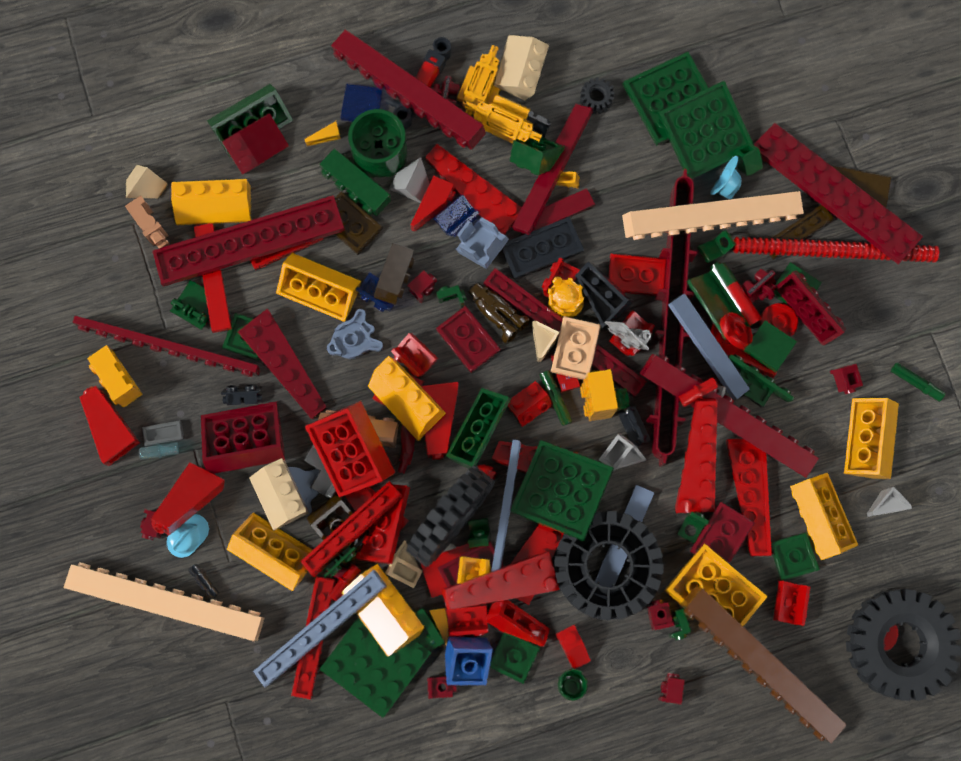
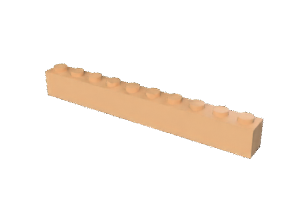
M798 191L632 211L622 215L626 238L633 237V240L645 239L646 235H651V238L662 237V233H668V236L680 234V231H685L686 234L695 233L697 229L701 228L703 232L714 230V227L719 226V229L731 228L732 224H736V227L747 226L748 222L758 225L763 224L764 220H769V223L779 222L780 218L790 221L797 219V215L804 213L801 194Z
M81 562L78 565L71 564L64 585L66 589L251 641H258L264 618L260 617V612L249 610L248 613L242 612L239 606L230 604L228 608L222 606L221 601L211 599L210 602L203 601V596L196 594L188 597L184 595L185 591L174 588L172 592L167 591L164 585L154 583V586L146 585V580L135 578V581L127 579L128 575L116 573V576L109 574L110 570L98 567L97 571L90 569L91 565Z

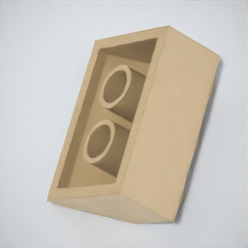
M509 35L493 86L523 100L533 96L549 45L534 37Z
M282 458L264 466L250 477V481L273 531L309 514L290 470Z

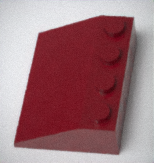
M795 270L776 286L777 292L823 346L845 332L846 328L843 321L832 313L831 307L826 302L820 299L817 290L809 286L803 274Z
M277 401L201 415L202 461L206 471L215 474L273 463L281 458L285 460Z

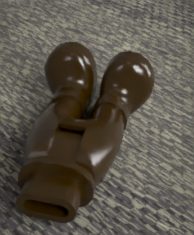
M479 282L468 292L473 297L472 300L476 303L479 310L491 322L496 324L499 329H502V341L505 344L510 343L516 337L518 330L523 331L531 322L528 316L518 315L517 311L501 296L489 290L487 286L483 287ZM498 311L502 312L509 320H511L514 323V326L509 324L508 321L498 313Z

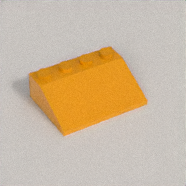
M706 544L698 550L664 590L681 604L696 586L703 588L742 626L747 623L767 598L762 591Z

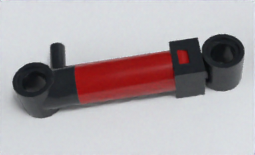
M439 37L434 41L433 50L429 49L423 59L424 63L415 77L429 88H431L436 77L442 73L446 66V61L451 57V43L447 38ZM440 48H445L446 50H445V51H439L438 49H440ZM387 96L385 103L395 107L393 114L397 117L401 115L407 116L406 119L399 120L402 122L404 129L409 128L415 115L414 109L411 107L408 109L401 102Z

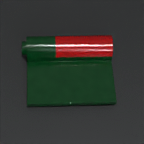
M719 261L710 267V272L687 281L724 339L726 338L721 331L720 319L725 314L733 312L740 315L745 320L744 324L746 327H752L762 320V317L725 262L721 264Z

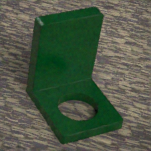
M724 230L715 239L697 248L705 261L709 263L724 256L736 243L728 231ZM722 237L728 240V247L723 246L721 242Z
M690 512L687 514L677 535L694 544L703 527L708 525L709 521L699 512ZM687 525L694 526L696 529L695 535H686L685 527Z

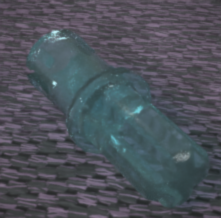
M178 442L163 445L157 443V446L140 448V459L155 457L161 459L162 456L178 455Z

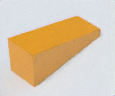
M335 121L305 139L306 145L312 146L340 139L337 122Z
M562 172L556 185L579 188L580 177L577 172Z
M446 608L429 610L447 646L449 634Z

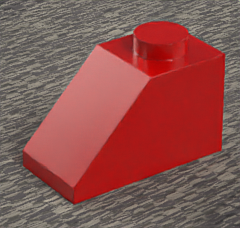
M571 625L555 634L573 669H577L591 661L575 625Z

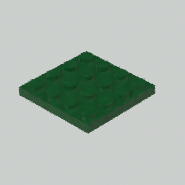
M689 52L623 81L626 92L656 146L669 141L657 113L708 88Z
M725 81L657 113L683 171L687 169V176L691 179L730 161L735 156V149L752 143Z
M541 440L510 512L584 541L614 468Z
M358 617L320 670L384 718L431 654V651L414 639L388 657Z

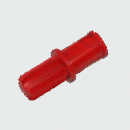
M710 378L698 386L694 385L686 393L679 395V400L686 407L699 398L703 399L704 395L717 389L718 384L714 378Z
M350 564L343 576L338 578L339 581L329 593V597L334 601L341 598L343 595L342 591L354 581L361 570L355 565Z

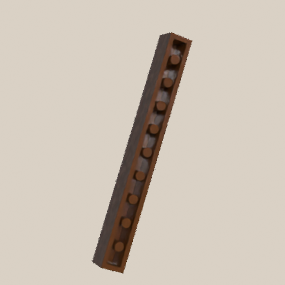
M696 586L680 605L685 609L683 612L690 619L693 620L695 618L699 622L698 626L705 633L710 632L714 636L712 640L720 647L724 645L728 649L727 654L735 661L739 659L743 663L741 667L746 672L757 676L755 680L764 688L767 686L771 690L770 694L776 700H782L786 704L784 706L786 710L793 715L796 713L800 717L798 721L806 728L811 727L814 730L813 735L821 742L826 740L832 744L846 727V724L703 588Z

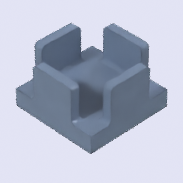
M481 217L474 226L470 221L466 222L458 233L461 243L456 250L459 254L487 269L507 243L508 238L499 232L495 224Z

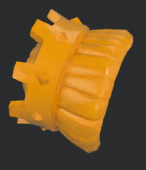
M555 277L552 281L554 285L551 289H548V307L561 318L564 316L573 318L584 307L583 288L581 285L573 282L572 278L568 277V280H562L561 277Z

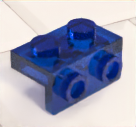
M460 195L433 219L447 236L455 237L467 221L472 223L477 219L476 215L479 214V211L472 207L464 195Z
M369 272L360 288H356V291L359 292L358 297L366 302L369 299L375 302L374 307L382 312L384 310L390 312L394 304L374 298L379 278Z

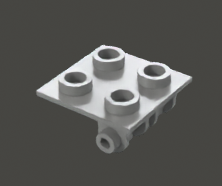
M605 321L609 326L608 330L615 336H619L622 339V344L627 348L649 349L646 346V343L651 338V333L648 330L629 329L624 323Z

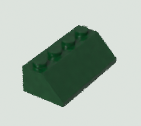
M268 84L208 119L207 122L228 156L231 157L222 143L224 139L269 113L278 128L285 126L293 121L277 90L271 84Z
M481 388L446 456L468 469L477 465L511 398Z

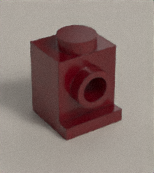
M422 271L407 285L408 291L422 303L424 301L423 296H428L433 292L437 279L431 273L427 274L425 271Z
M857 363L830 371V374L834 375L838 392L844 391L845 394L856 392L857 387L863 386Z
M145 509L144 513L147 516L142 519L140 524L141 533H143L142 538L152 541L154 537L160 539L162 534L153 529L151 522L155 512Z
M662 599L652 601V606L647 607L652 630L674 626L668 602L663 603ZM658 611L664 612L663 618L657 616Z
M667 673L665 681L662 680L661 693H663V697L659 696V701L682 705L684 680L679 679L678 674Z
M446 676L427 678L428 699L453 697V693H457L456 685H447ZM439 684H445L446 690L440 691L438 689Z

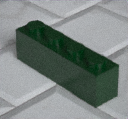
M335 148L319 164L321 174L328 180L331 178L339 190H345L349 193V198L355 203L359 202L362 204V208L369 215L374 214L377 217L391 202L389 193Z

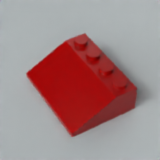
M361 401L305 426L339 497L382 482L395 473Z

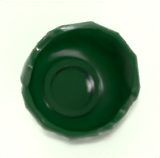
M572 668L564 671L559 677L557 683L558 690L566 700L576 701L583 698L587 692L588 680L581 670Z

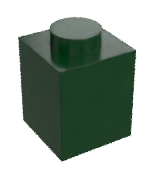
M752 143L734 150L735 156L738 157L737 167L746 176L752 175L763 168L760 149Z

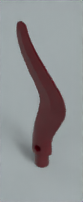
M402 425V451L397 472L405 474L407 465L411 464L415 437Z

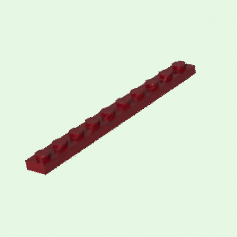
M495 268L483 282L485 286L501 296L522 314L528 316L532 321H538L558 331L560 334L563 318ZM596 345L592 366L598 371L611 369L613 382L622 389L627 388V393L635 398L647 381L599 345Z
M74 316L72 322L78 327V330L89 333V330L101 337L113 336L114 340L119 342L131 341L132 345L143 348L146 345L156 352L168 351V354L174 357L183 355L192 362L201 360L205 361V365L216 367V365L223 366V369L229 372L238 370L247 377L259 376L261 370L258 365L83 317Z

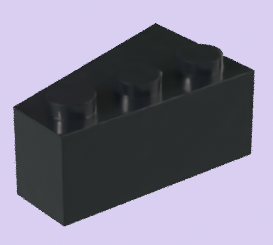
M589 261L575 275L602 329L609 328L605 321L615 322L633 303L597 266Z

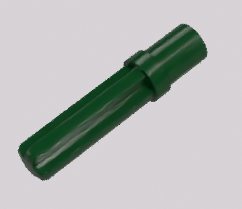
M895 363L891 368L893 374L921 390L925 395H929L938 402L944 398L946 392L901 364Z
M550 370L541 373L540 378L544 384V389L549 395L561 425L570 424L572 419Z

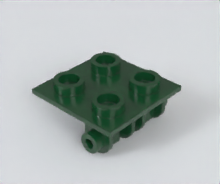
M190 280L179 298L172 300L171 305L173 307L170 312L202 330L210 319L205 289Z
M353 543L342 552L344 556L339 554L340 559H334L336 563L332 561L322 570L323 572L325 570L328 571L324 577L329 575L332 577L342 569L340 564L344 561L346 563L349 562L356 555L354 551L357 547L353 549L350 547Z

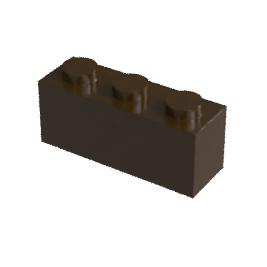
M392 243L375 290L374 298L396 305L398 298L402 299L405 290L402 285L403 283L407 284L410 273L407 272L408 268L412 269L415 258L412 257L414 250Z

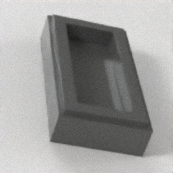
M181 420L142 427L145 447L184 440Z

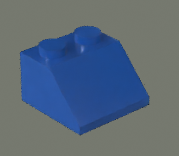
M448 637L445 652L447 685L487 684L493 649L486 637Z

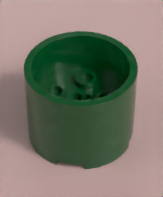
M372 109L361 113L352 122L348 139L357 168L371 178L391 177L403 168L407 160V143L404 126L396 115L386 110Z

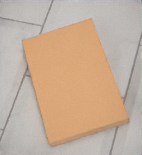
M564 316L551 372L582 380L585 379L587 373L591 371L601 325Z

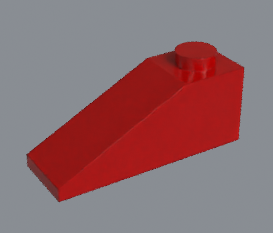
M433 176L411 222V231H417L445 209L449 201L452 202L454 200L456 191H454L453 183Z
M509 600L492 603L485 620L502 632L542 647L545 646L550 628Z

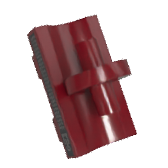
M446 76L441 89L440 84L437 83L431 89L456 106V101L447 97L448 94L457 96L460 85L451 82V77Z
M760 269L755 274V279L758 281L755 285L750 280L742 284V289L752 303L758 298L761 300L765 298L772 300L775 297L773 293L776 289L774 285L776 283L774 279L775 272L771 270L768 273Z

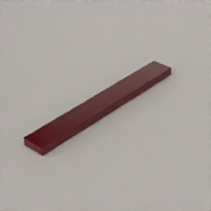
M575 104L556 141L557 144L565 147L564 151L551 170L542 173L536 179L512 226L513 230L528 235L531 234L593 113L592 108Z

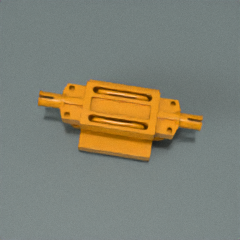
M492 45L489 54H482L475 67H469L457 97V101L462 102V106L465 107L467 101L478 105L481 101L493 103L495 95H499L501 89L493 86L499 65V60L495 57L499 50L497 46ZM465 110V113L468 115H474L473 111Z
M498 94L495 95L493 103L481 101L478 105H475L469 101L466 102L464 108L474 112V119L482 122L486 132L510 143H513V140L516 139L525 142L529 137L540 142L542 134L532 131L533 123L527 120L531 109Z

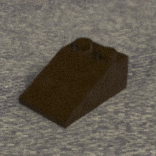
M336 493L306 519L321 539L325 540L353 512ZM367 530L350 546L352 549L357 547L354 551L356 554L361 551L364 545L362 542L365 535L368 536L369 534ZM356 555L349 562L346 563L344 561V566L347 567L356 560Z

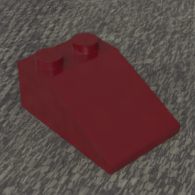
M270 113L222 141L242 175L289 146Z

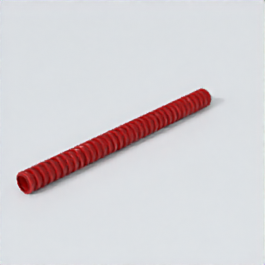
M739 237L734 238L736 245L733 247L734 253L740 252V254L744 252L749 254L751 252L752 254L757 253L759 255L761 253L764 255L768 253L773 255L775 253V255L781 254L782 256L785 254L787 256L791 254L796 256L798 254V256L804 255L805 257H808V255L810 257H814V255L820 257L821 255L824 258L826 256L828 258L832 256L837 258L839 256V258L845 257L846 259L849 257L851 259L855 257L861 259L862 257V259L868 258L869 260L873 258L874 260H890L888 256L871 243L868 245V243L862 244L858 242L856 244V242L844 243L842 241L840 243L838 241L834 243L829 241L827 243V241L821 242L820 240H817V242L815 240H811V242L805 240L804 242L797 239L793 241L791 239L787 241L782 239L780 241V239L774 240V238L770 240L768 238L763 240L762 238L757 239L755 237L752 239L750 237L746 239L745 237H741V239ZM916 245L903 261H932L936 263L939 259L940 251L938 246L932 247L928 245L926 247V245Z

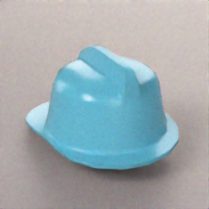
M734 156L724 168L719 180L711 190L712 195L719 193L727 199H731L739 190L742 180L740 174L735 169L738 162L737 156Z
M194 514L170 536L168 535L167 547L171 554L184 558L190 556L202 544L209 532L208 522L205 518Z

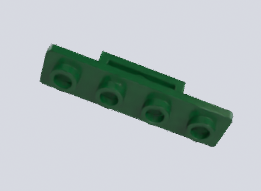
M735 354L728 355L734 367L740 370L739 374L749 387V390L743 394L749 400L760 407H764L772 393L786 402L794 400L795 397L790 395L791 392L788 389L780 388L772 378L761 375L756 367L743 363L744 360L740 356Z

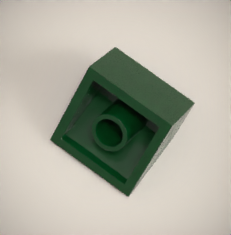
M530 137L525 142L516 139L513 140L510 162L516 164L519 168L530 170L532 174L541 175L551 170L565 147L541 137L540 142Z

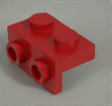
M559 258L550 269V272H552L550 277L545 278L542 284L544 296L549 297L548 289H551L554 285L552 281L555 277H561L562 280H568L569 277L576 283L577 278L575 275L580 269L565 263L563 258Z
M630 311L623 321L629 329L648 330L651 335L655 327L654 324L647 323L635 311ZM613 335L610 339V342L625 355L634 356L641 350L627 348L622 344V339L619 336Z
M408 333L398 347L393 348L391 351L394 354V358L407 366L410 374L417 377L425 375L438 360V357L412 333Z
M535 381L512 397L507 408L523 427L538 415L547 411L552 406V402L545 390Z
M779 581L773 620L804 626L807 617L810 586Z
M486 603L451 610L447 609L449 636L464 637L469 634L482 636L488 633V622L485 621L487 617Z

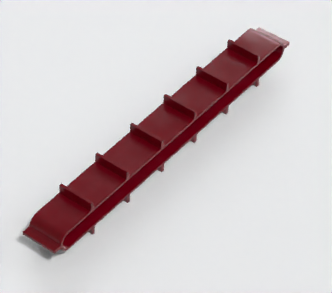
M684 169L681 177L676 180L672 188L670 207H674L676 204L677 188L686 191V205L693 204L694 182L687 176V169ZM684 231L680 296L685 293L690 301L694 296V292L687 291L688 264L692 263L697 251L689 250L691 233L686 234ZM668 234L667 248H663L658 257L666 259L664 289H659L655 300L663 301L661 329L656 331L652 337V340L660 341L659 353L664 356L673 236H668ZM678 320L675 364L681 366L683 343H687L690 336L688 333H684V328ZM656 384L654 415H650L646 423L653 424L652 454L655 458L659 459V467H662L666 463V459L675 451L677 426H681L685 422V418L678 417L679 398L673 395L669 453H662L658 448L662 387Z

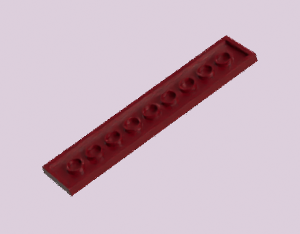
M776 123L754 144V146L760 149L761 158L898 265L923 238L921 234Z
M334 195L152 250L161 285L165 287L345 231Z

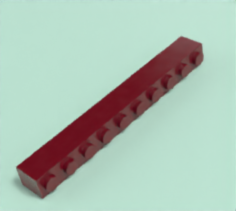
M346 29L331 45L334 50V56L338 60H344L352 70L355 71L357 69L360 71V74L365 79L369 80L370 78L379 89L384 88L387 90V93L392 98L396 99L397 97L406 108L409 109L411 107L414 109V112L420 118L425 117L433 127L441 128L447 137L455 138L457 143L463 148L468 147L470 150H473L485 136L486 132L483 124Z
M660 353L658 356L652 354L640 372L641 375L676 397L691 390L694 385L698 386L702 379L693 374L691 376L684 373L686 369L678 364L672 366L668 363L670 359ZM717 389L703 396V399H717V423L807 478L819 459L813 455L815 453L814 450L806 445L803 448L797 445L799 443L797 439L790 435L787 438L781 435L783 432L781 429L774 425L770 428L766 425L767 421L758 415L754 418L749 414L751 410L743 405H740V407L733 404L735 400L727 395L721 397L717 394L719 391ZM695 401L690 403L689 405L694 407Z

